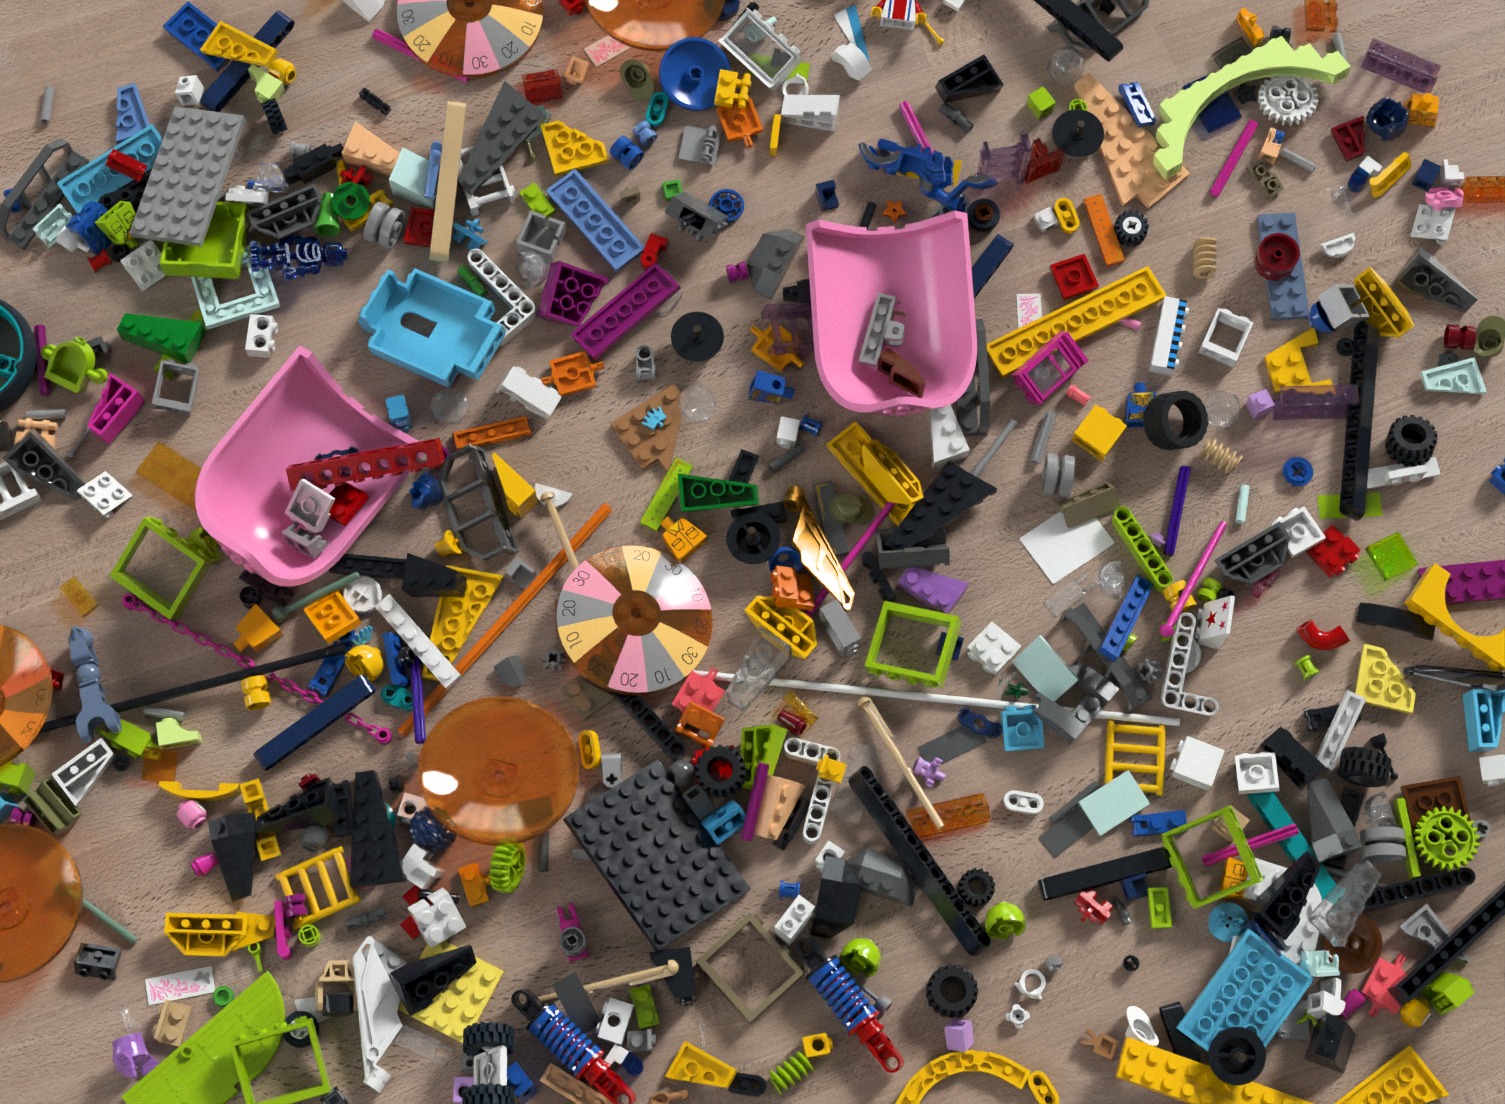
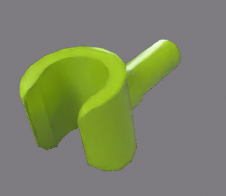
M256 942L257 949L252 951L251 946L248 945V951L254 956L258 972L263 971L260 960L262 948Z

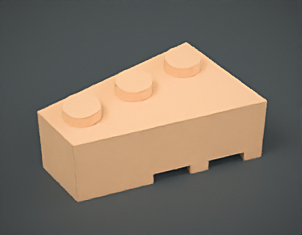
M356 121L342 151L345 163L359 168L363 164L367 167L366 170L388 177L391 176L400 155L398 151Z
M768 774L754 834L777 840L806 785Z

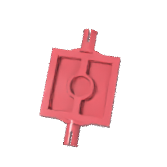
M711 667L706 677L691 671L671 705L678 708L683 714L689 701L713 712L725 692L713 681L719 671L716 669L713 673L715 668Z
M1398 954L1394 964L1388 963L1382 958H1379L1374 964L1360 991L1363 996L1373 1003L1367 1013L1369 1016L1371 1015V1017L1376 1018L1380 1008L1387 1009L1393 1014L1398 1013L1401 1005L1387 989L1405 973L1401 969L1406 960L1405 956Z

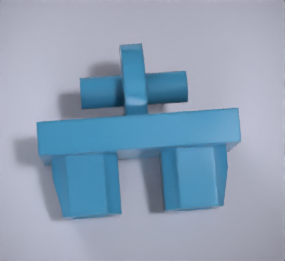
M475 219L473 222L467 220L465 225L469 229L456 222L454 223L453 228H455L452 239L462 244L466 236L470 237L471 239L466 246L468 249H480L482 245L486 246L488 242L486 239L475 234L476 231L480 234L484 231L480 227V220Z

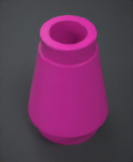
M215 851L195 858L190 863L197 877L205 876L219 864Z
M1355 988L1352 991L1349 990L1343 999L1346 1004L1340 1015L1346 1019L1364 1005L1363 1002L1366 998Z

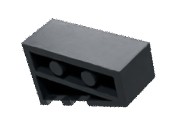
M407 553L401 589L411 597L465 596L467 578L460 572Z
M1282 727L1278 728L1260 745L1265 752H1275L1276 764L1299 790L1325 768L1316 757L1293 738L1287 729Z

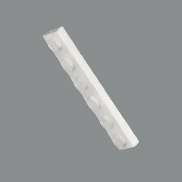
M390 594L375 606L447 690L462 678L459 672Z

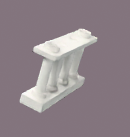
M474 146L461 149L458 178L466 165L462 164L461 159H464V156L470 155ZM503 165L498 168L500 173L492 175L482 186L503 180L504 190L478 198V196H471L463 189L472 217L479 215L478 208L482 204L507 196L510 203L514 204L513 196H516L514 186L509 185Z
M7 462L0 464V493L4 500L0 504V520L42 500L35 488H28L22 474L16 472ZM13 472L22 491L21 495L14 498L10 496L2 479L3 475Z

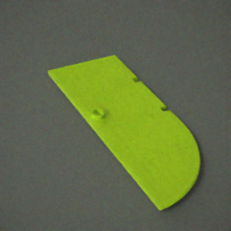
M266 971L122 1095L121 1098L126 1104H225L239 1091L234 1086L238 1082L240 1083L230 1042L234 1040L236 1035L246 1033V1036L253 1035L257 1029L264 1027L267 1030L274 1029L275 1024L285 1021L283 998L270 972ZM283 1034L240 1045L250 1082L270 1063L278 1050Z

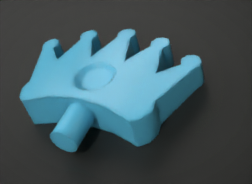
M658 407L659 412L652 408L654 414L647 411V415L650 418L644 416V420L647 423L642 422V425L651 430H655L657 425L662 428L664 426L662 421L666 420V415L661 407Z
M364 627V630L360 629L359 634H355L356 638L351 640L354 643V647L362 644L365 645V643L371 640L373 627Z

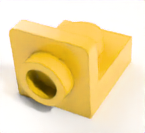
M826 754L823 759L819 758L816 770L819 771L818 777L841 784L847 764L828 758L829 755Z

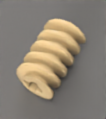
M1203 237L1193 242L1194 277L1199 279L1215 277L1212 273L1217 270V267L1213 266L1217 263L1213 259L1217 257V254L1214 252L1217 250V247L1214 245L1217 243L1215 238Z
M1209 437L1199 452V457L1202 458L1206 455V462L1213 459L1212 465L1215 466L1219 463V470L1226 467V474L1234 471L1243 455L1235 458L1236 451L1229 454V447L1222 450L1223 443L1216 446L1217 440L1214 439L1209 442Z

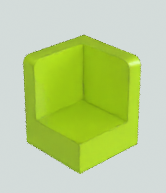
M1043 86L1030 93L1026 102L1039 120L1053 112L1056 104Z

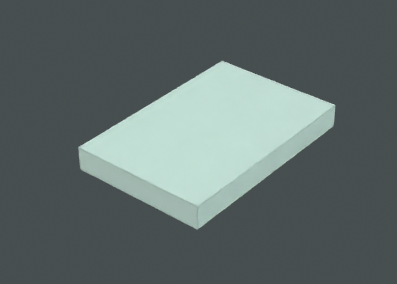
M1041 635L1012 661L1038 692L1054 702L1080 680Z
M1129 770L1078 802L1099 836L1150 804Z

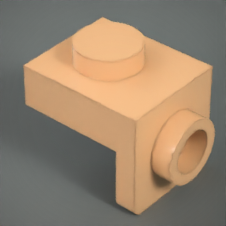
M572 56L566 73L563 72L562 76L567 78L566 82L573 85L577 83L583 84L590 63Z

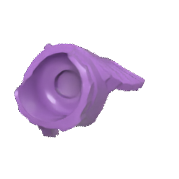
M141 1032L120 1037L112 1042V1060L115 1064V1070L122 1073L123 1077L136 1078V1070L138 1069L143 1076H146L159 1064L158 1060L153 1058L146 1049Z

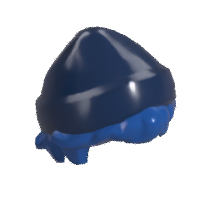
M427 472L422 474L416 482H413V488L409 489L413 508L425 510L441 502V489L438 480Z

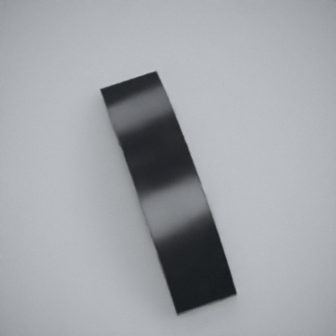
M1360 603L1356 622L1371 626L1381 625L1413 633L1415 637L1431 641L1433 640L1436 627L1435 625L1428 624L1420 614L1371 603Z

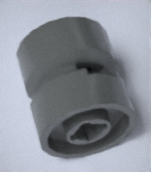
M569 927L564 929L559 936V944L565 955L578 957L584 953L587 942L584 933L580 929Z

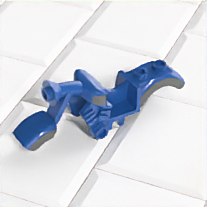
M882 138L878 141V148L893 152V154L887 157H880L872 146H868L864 142L858 144L861 155L866 160L865 162L869 164L868 168L877 171L879 168L885 169V173L894 176L896 173L905 176L907 172L916 173L920 177L921 192L952 211L964 212L966 202L964 197L959 196L968 187L985 190L999 184L995 178H991L986 174L981 176L970 175L948 194L943 189L953 185L954 162L951 157H944L943 153L936 150L931 154L930 147L924 148L921 152V144H918L916 148L910 146L908 149L899 146L896 142Z

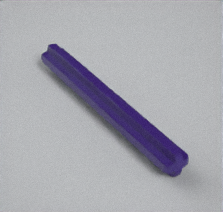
M1181 466L1179 468L1163 554L1166 556H1173L1175 552L1190 474V467Z
M415 655V662L410 666L415 743L424 744L426 742L421 659Z

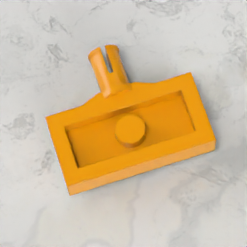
M1246 7L1239 10L1236 17L1237 22L1254 48L1261 45L1264 32L1256 24V14L1248 12Z
M478 863L459 868L458 872L469 906L472 908L489 902L487 884H490L491 878L482 875Z

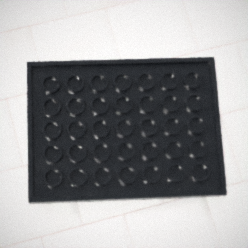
M659 760L651 763L563 819L656 952H659L751 889L720 845L713 841L700 823L702 820H698L697 816L690 809L681 796L682 792L674 785V781Z

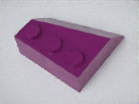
M561 261L550 263L537 317L553 323L579 327L609 278Z

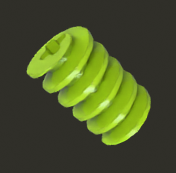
M800 1052L796 1053L797 1059L792 1056L789 1058L790 1064L784 1061L783 1068L776 1066L777 1074L772 1070L769 1071L770 1080L780 1095H782L781 1088L789 1090L788 1083L795 1086V1078L802 1081V1073L808 1077V1069L815 1072L808 1059Z

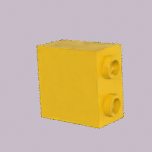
M1095 404L1074 432L1071 440L1103 462L1124 434L1127 425L1121 419L1109 414L1105 408Z

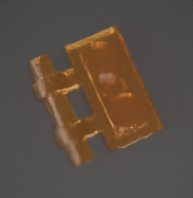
M1304 0L1306 31L1324 32L1325 25H1328L1331 33L1337 32L1338 18L1336 17V11L1338 6L1335 0H1328V2H1324V0ZM1325 11L1329 12V17H1325Z

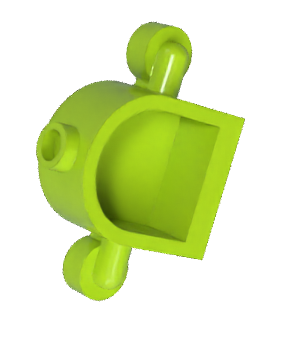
M75 337L74 340L61 343L57 347L53 344L42 347V357L45 360H50L44 375L45 378L75 393L86 391L90 379L94 384H102L107 381L108 375L104 369L93 370L95 354L85 339Z

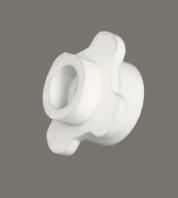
M1015 1004L1012 1007V1011L1007 1013L1005 1018L1008 1022L1011 1021L1015 1028L1020 1029L1023 1027L1024 1021L1030 1018V1014L1021 1008L1019 1004Z

